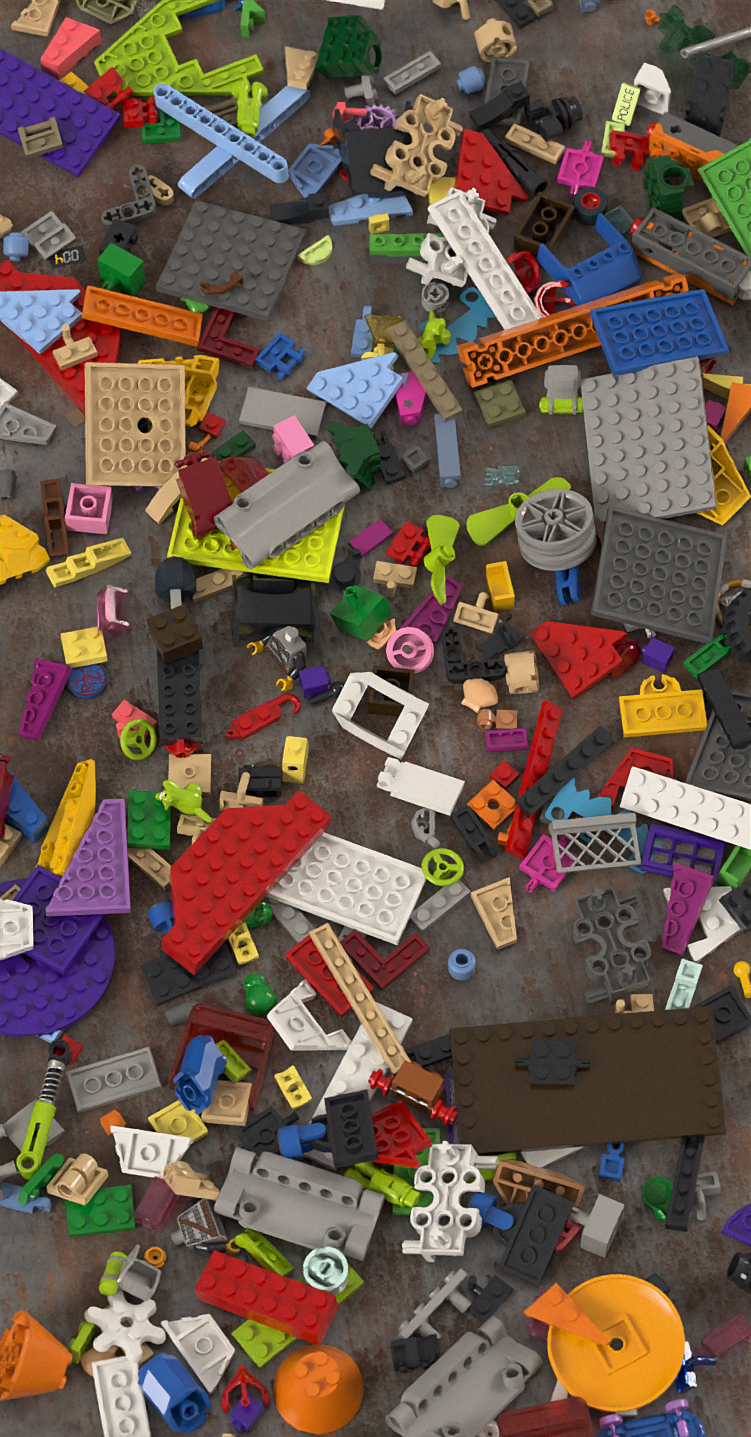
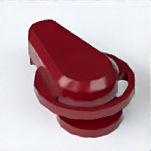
M623 639L615 645L616 650L625 663L608 674V676L617 679L628 668L636 664L640 656V646L633 639Z

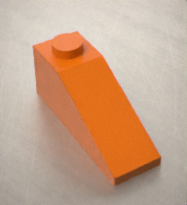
M735 382L731 384L721 433L724 443L729 440L751 412V385Z

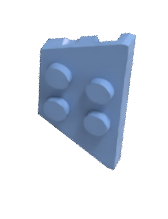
M308 144L288 169L290 179L305 198L309 196L308 194L320 193L343 162L339 150L333 148V145L320 146L318 144Z

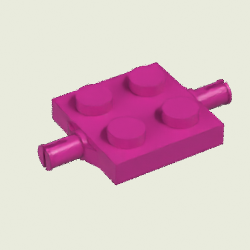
M588 140L584 142L583 149L574 150L566 148L557 183L571 187L569 193L571 198L572 196L574 198L579 189L587 187L596 188L602 169L604 156L592 153L590 150L593 143L589 141L588 144Z
M544 834L519 866L521 871L531 877V880L525 886V889L531 893L538 883L545 885L555 892L568 874H557L552 839ZM564 835L558 841V844L566 849L571 840ZM569 849L567 850V851L570 852L572 855H574L576 858L579 857V856H577L576 854H574L573 852H571ZM566 854L560 859L562 868L571 867L575 862Z

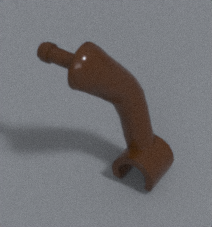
M234 272L230 276V281L224 285H211L200 282L199 285L203 294H223L235 286L241 287L244 284V279L238 272Z

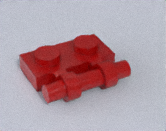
M111 67L90 85L84 93L99 103L103 102L105 106L115 111V108L122 101L128 100V96L134 91L129 86L124 90L120 88L125 81ZM116 91L118 96L110 102L107 97Z
M153 96L148 97L146 103H142V99L134 98L123 101L124 127H144V122L155 124L158 119V107L156 106L155 98Z
M406 521L386 551V556L402 564H405L406 560L410 559L409 565L417 567L423 562L426 552L431 549L429 534L427 537H422L424 529ZM416 545H419V550L414 552L413 550Z

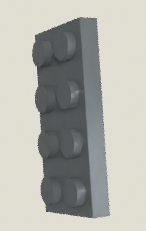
M492 56L484 104L503 92L505 87L522 81L526 88L530 61ZM523 107L513 111V116L494 125L512 127L515 123L520 126Z

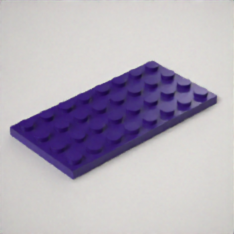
M0 48V135L23 147L18 131L19 127L24 126L25 128L42 123L55 116L64 148L38 156L79 178L121 119L120 113ZM52 128L29 134L27 137L51 130Z

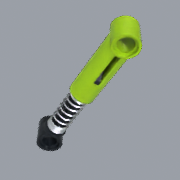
M63 1039L53 1040L48 1046L49 1063L46 1069L48 1073L45 1074L46 1078L43 1080L45 1084L42 1085L43 1089L40 1091L42 1095L39 1096L38 1102L34 1104L22 1151L17 1158L18 1170L25 1179H31L41 1168V1160L56 1110L53 1101L56 1099L55 1094H58L56 1090L59 1088L58 1083H61L59 1079L62 1077L61 1073L64 1072L65 1067L72 1060L69 1044ZM59 1050L65 1051V1053L61 1056L55 1055V1053ZM28 1162L34 1163L29 1169L23 1168Z

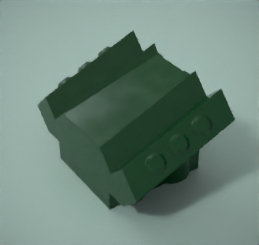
M331 420L327 430L333 435L331 441L339 450L341 455L340 461L347 467L345 472L361 487L372 490L376 483L373 475L381 472V455L368 424L347 427Z

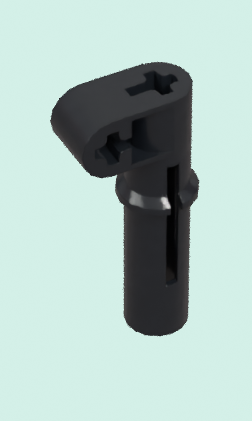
M490 128L481 132L511 174L534 196H538L539 192L543 193L546 190L548 181L518 154L517 149L511 148Z

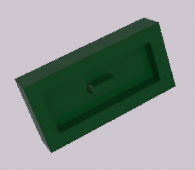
M242 430L213 450L212 456H216L218 462L233 464L256 448V443Z

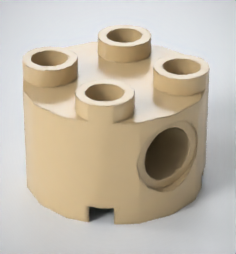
M492 18L474 32L480 57L486 62H491L492 56L510 58L516 52V41L510 23L497 21V19Z
M534 650L505 654V664L508 669L506 681L507 686L509 685L510 694L539 692L538 667L534 663L537 662Z

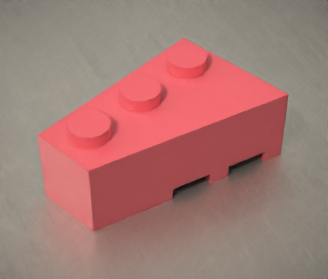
M66 17L40 59L42 71L56 79H61L76 66V62L82 57H87L95 46L99 47L102 44L100 30Z

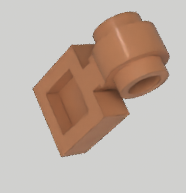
M482 709L477 715V724L481 729H490L493 725H496V730L516 729L517 711L497 709L496 716H494L492 710Z

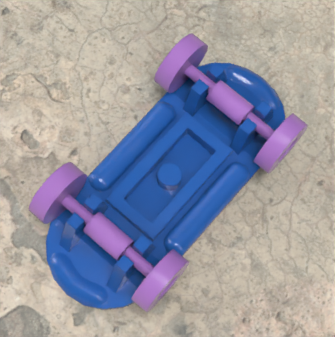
M681 1399L667 1403L665 1405L667 1413L627 1422H623L621 1414L605 1416L599 1420L600 1427L604 1429L596 1437H705V1429L697 1416L685 1411L689 1408L688 1401Z

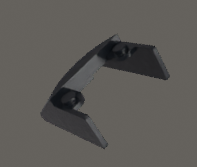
M406 101L404 113L407 110H413L410 101ZM335 109L332 130L351 192L353 194H357V192L368 194L367 197L394 198L413 193L401 186H396L391 191L384 189L386 181L370 173L374 164L391 171L393 168L386 163L388 148L392 146L394 141L410 145L412 143L411 134L394 129V127L361 130L360 126L355 122H343L340 110ZM413 159V163L417 167L422 165L420 159Z
M246 572V577L240 578L232 575V635L234 647L239 646V639L246 640L251 636H263L272 628L291 626L299 631L298 635L304 642L312 640L313 649H318L320 619L315 581Z

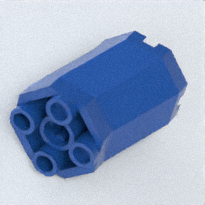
M199 1035L186 1046L181 1071L173 1078L174 1084L177 1083L178 1088L175 1089L176 1097L186 1110H196L194 1113L197 1115L204 1112L212 1104L217 1078L225 1071L224 1066L227 1064L226 1057L217 1048L213 1038L208 1035L205 1037Z
M160 1353L139 1369L137 1375L141 1391L171 1429L175 1432L184 1430L186 1433H191L206 1421L207 1415L205 1412L207 1408L210 1409L211 1402L205 1391L200 1388L174 1355Z

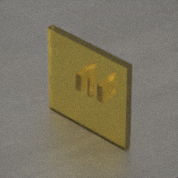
M365 314L364 317L374 342L395 345L387 333V328L402 322L401 317Z

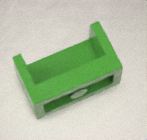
M737 845L720 870L717 883L724 887L731 886L732 890L741 886L751 871V849Z

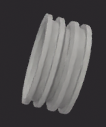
M565 489L547 490L531 496L517 510L515 525L520 552L523 558L532 566L549 571L565 570L584 562L593 553L597 543L593 511L589 501L581 494Z

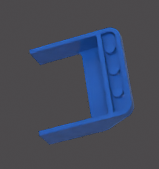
M602 213L598 214L595 230L610 247L571 268H565L543 243L539 245L536 260L555 281L566 280V282H569L568 287L561 288L577 306L630 289L639 284L642 279L643 272L632 246Z

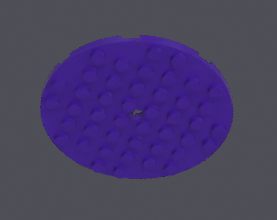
M28 878L1 883L0 897L15 884L22 888ZM105 917L64 975L36 959L25 961L23 959L25 953L0 960V1034L22 1038V1036L38 1035V1037H42L43 1035H50L75 1025L85 1018L87 1013L96 1004H99L111 983L115 967L114 939Z

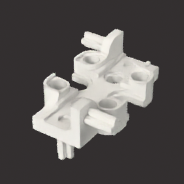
M451 187L447 197L460 190ZM472 188L467 193L461 191L486 231L489 232V228L493 229L496 218L482 213L485 200L478 198L479 193H476V189ZM430 214L427 223L438 226ZM430 233L427 234L420 249L422 258L428 261V263L425 264L409 258L406 264V269L422 274L421 283L426 285L432 278H439L452 283L454 286L463 287L467 276H469L460 256L451 257L448 250H453L446 237H438Z
M443 1141V1144H432L429 1150L428 1165L422 1166L416 1171L414 1188L419 1192L431 1191L434 1194V1200L428 1207L412 1208L411 1224L418 1234L421 1235L420 1241L404 1240V1243H402L403 1254H422L427 1262H435V1255H464L466 1238L476 1236L480 1232L482 1218L479 1215L478 1209L463 1208L460 1206L459 1200L461 1195L468 1191L484 1193L485 1180L479 1170H496L498 1166L497 1156H478L472 1145L449 1144L447 1141ZM447 1173L454 1174V1180L450 1183L443 1182V1177ZM427 1177H433L430 1182L424 1183ZM476 1177L473 1183H467L470 1178ZM442 1216H449L450 1222L446 1226H440L439 1219ZM428 1219L425 1225L420 1226L422 1220ZM472 1220L469 1226H463L465 1221Z

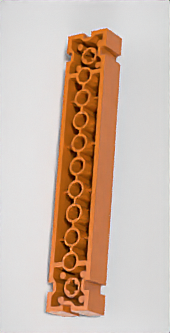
M676 273L664 277V283L655 280L479 338V344L470 341L458 345L457 349L460 360L467 365V367L463 368L466 382L471 387H476L488 383V377L497 380L600 346V340L590 317L591 309L689 292L686 277Z

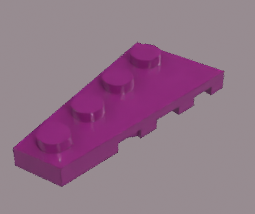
M448 574L445 576L446 602L440 605L432 591L400 627V629L412 627L425 632L432 640L434 647L463 588L461 584Z
M35 659V673L31 676V691L27 694L26 701L28 704L27 709L23 711L19 735L25 739L39 741L72 668L65 664Z
M674 862V875L670 887L671 895L667 906L668 914L667 920H665L661 948L683 957L715 877Z

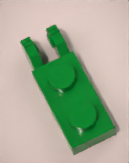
M721 634L716 639L713 638L712 642H708L684 661L683 666L696 679H698L697 674L710 670L731 653L732 648L730 645L722 646L724 640L727 639L726 635L723 636Z
M54 1153L20 1190L18 1203L25 1207L30 1200L33 1202L38 1197L40 1189L43 1186L46 1187L61 1169L64 1163L62 1154Z

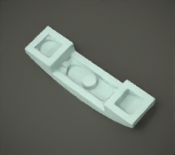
M685 959L681 960L665 1010L690 1007L703 965Z

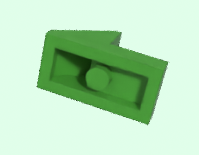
M243 0L240 25L241 37H249V32L253 30L254 22H266L265 11L254 0Z

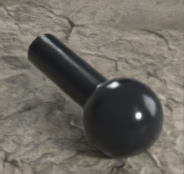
M340 681L332 683L330 689L308 698L310 705L313 706L330 697L338 698L344 684Z

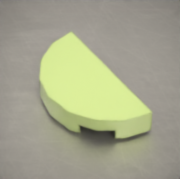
M327 235L297 255L298 260L308 265H318L325 262L332 253V240Z

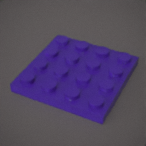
M38 865L12 900L33 907L34 949L23 953L64 975L106 914L46 916V907H48L53 898V893L58 888L61 877Z

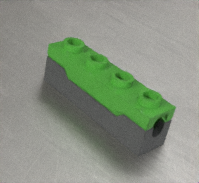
M434 233L438 237H444L443 233ZM370 234V264H407L409 258L428 263L420 254L422 242L426 239L427 234Z

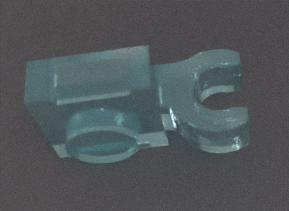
M499 466V469L485 468L484 475H491L492 477L485 478L484 484L492 485L497 480L498 483L508 485L519 483V466Z

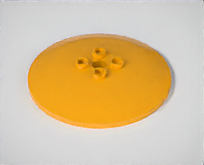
M619 1274L590 1279L577 1286L568 1294L572 1301L610 1341V1344L608 1346L599 1345L579 1335L576 1336L560 1330L558 1327H549L547 1342L550 1363L557 1379L566 1391L589 1407L609 1412H624L638 1409L659 1398L677 1377L685 1353L683 1325L676 1308L661 1290L645 1280ZM615 1339L623 1342V1348L619 1351H614L610 1347L611 1342Z

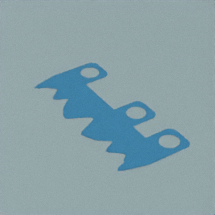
M470 287L460 295V299L470 310L445 328L450 331V342L447 345L437 344L435 354L430 359L431 362L440 363L439 354L448 356L458 354L456 338L474 342L477 336V325L487 327L488 317L497 318L477 288ZM475 292L478 294V300L469 302L466 300V294ZM429 319L420 325L419 329L424 332L425 325ZM394 345V349L401 355L396 345Z
M573 777L558 791L545 812L546 818L551 821L557 820L551 815V811L555 807H560L564 810L565 815L560 820L568 819L572 811L584 818L611 815L612 801L608 797H597L589 800V790L577 792L574 786L575 778ZM625 809L619 814H626L632 812L628 809ZM647 824L638 828L636 826L641 856H644L649 834ZM622 829L618 836L628 843L631 839L630 829ZM583 833L578 836L588 843L592 840V838H586ZM656 836L654 847L661 848L664 838ZM652 851L650 861H654L658 854L657 851ZM632 852L631 856L629 857L628 861H633V859H634V853H633V852ZM629 866L630 868L634 869L635 871L641 874L646 873L645 871H640L641 868H637L636 866Z

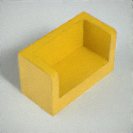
M507 562L487 564L486 580L494 612L513 609L515 596Z

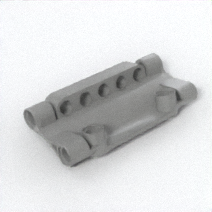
M322 441L308 452L298 453L249 489L236 496L232 505L214 516V522L237 546L243 563L249 569H253L266 560L268 556L272 559L276 558L338 514L346 502L360 493V488L350 475L345 472L329 444Z
M237 1147L231 1160L229 1173L217 1198L214 1212L238 1220L239 1224L245 1228H250L314 1250L332 1247L339 1250L345 1256L363 1261L381 1212L385 1195L368 1189L363 1191V1186L356 1180L277 1154L263 1152L260 1156H256L254 1152Z
M492 1316L477 1329L476 1334L467 1332L421 1375L403 1393L401 1403L386 1416V1421L394 1431L403 1437H476L508 1404L524 1391L525 1382L543 1365L542 1358L535 1351L513 1340L507 1334L503 1323L498 1318Z

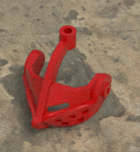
M527 251L515 252L506 258L508 263H514L515 271L513 273L515 276L518 275L527 294L539 286L541 271L539 263L531 253ZM523 260V261L526 262L528 265L525 266V265L522 264L520 261ZM528 269H530V278H529V279H528V276H527V270H528Z
M566 280L548 282L540 287L536 296H532V300L535 301L536 308L542 317L556 313L554 301L570 302L571 305H576L571 298L555 297L556 289L558 287H568L569 282H566Z
M240 1365V1368L222 1393L221 1407L224 1413H227V1410L230 1409L229 1394L231 1390L239 1384L242 1387V1406L246 1407L250 1404V1400L247 1398L246 1383L255 1385L260 1389L263 1405L269 1408L271 1401L267 1388L244 1368V1365Z

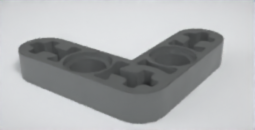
M137 164L129 170L136 201L105 210L101 215V220L106 228L109 229L112 223L108 221V217L112 216V220H119L118 213H120L122 218L120 221L127 223L147 219L156 214L157 206L144 166ZM139 171L142 181L140 182L138 181V178L136 176V172ZM142 187L148 188V192L144 195L138 194V190ZM146 205L150 206V210L146 211ZM129 209L134 211L131 217L124 216L125 211Z

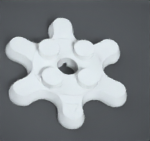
M120 1289L117 1290L115 1295L108 1296L110 1308L90 1307L84 1313V1318L87 1322L98 1325L102 1330V1334L95 1338L93 1342L94 1348L99 1352H105L112 1346H120L125 1350L129 1361L139 1362L143 1357L140 1347L143 1342L149 1341L154 1344H162L166 1339L165 1331L160 1327L153 1326L148 1321V1318L156 1313L155 1302L149 1299L139 1305L130 1304L125 1300L124 1294ZM128 1320L131 1327H123L120 1322Z

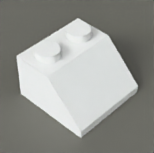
M644 63L634 79V86L642 88L637 105L662 115L665 112L669 113L671 90L663 71L654 65Z

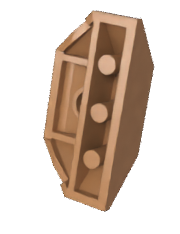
M499 1160L493 1178V1183L506 1205L513 1203L525 1205L531 1188L535 1184L575 1202L574 1207L578 1208L585 1188L581 1183L561 1173L512 1160Z

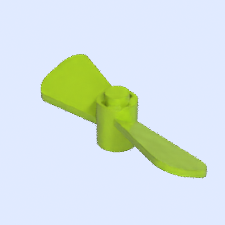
M561 477L551 478L528 496L520 492L514 493L509 498V504L470 515L467 519V530L472 540L479 546L487 545L515 522L517 510L528 498L537 493L552 489L570 490V484Z
M432 515L426 520L432 551L424 557V564L432 572V591L440 605H443L446 602L445 566L455 559V551L452 546L460 525L451 517Z

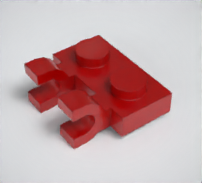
M612 130L609 136V150L615 151L612 166L620 167L621 161L625 160L626 153L633 155L631 169L638 171L639 165L643 164V157L648 155L649 141L647 137Z

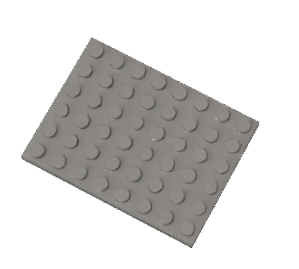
M698 356L653 365L639 372L618 376L607 374L581 380L594 513L600 521L605 524L609 506L660 519L717 509Z

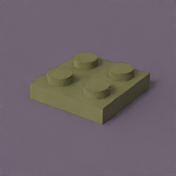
M512 380L474 392L475 400L488 428L526 416V411Z

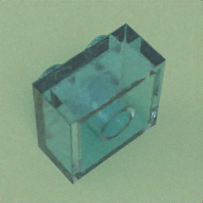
M621 205L604 214L621 235L631 231V225L634 221Z

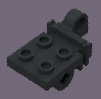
M437 1334L417 1339L410 1337L392 1340L390 1343L395 1372L409 1373L414 1368L419 1367L429 1369L441 1357Z

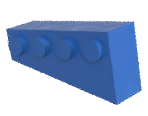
M14 777L4 820L32 842L36 843L49 829L47 818Z

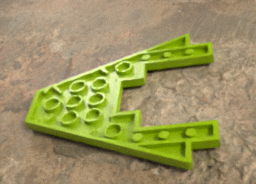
M162 0L94 61L100 77L113 67L125 81L120 88L124 90L129 86L134 91L129 96H154V88L159 84H166L184 96H233V84L264 74V69L257 54L203 74L197 59L178 65L166 39L183 32L177 16L219 0ZM114 91L109 96H118V94Z

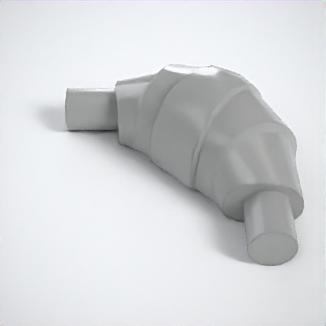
M424 807L415 813L411 823L412 830L418 840L430 844L436 849L440 845V842L435 838V816L437 811Z

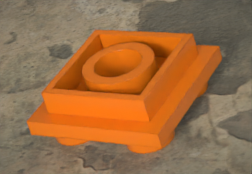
M492 780L467 803V806H470L471 810L495 830L515 811L516 804L514 802L516 799L497 782ZM490 803H497L499 808L492 810L488 805Z

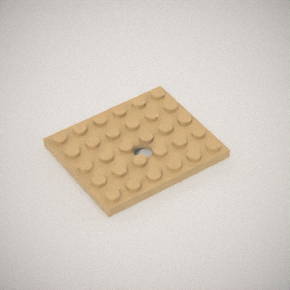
M85 363L86 486L162 487L181 469L176 468L174 463L177 460H183L185 457V365ZM141 418H147L152 424V428L148 433H142L138 429L137 424Z

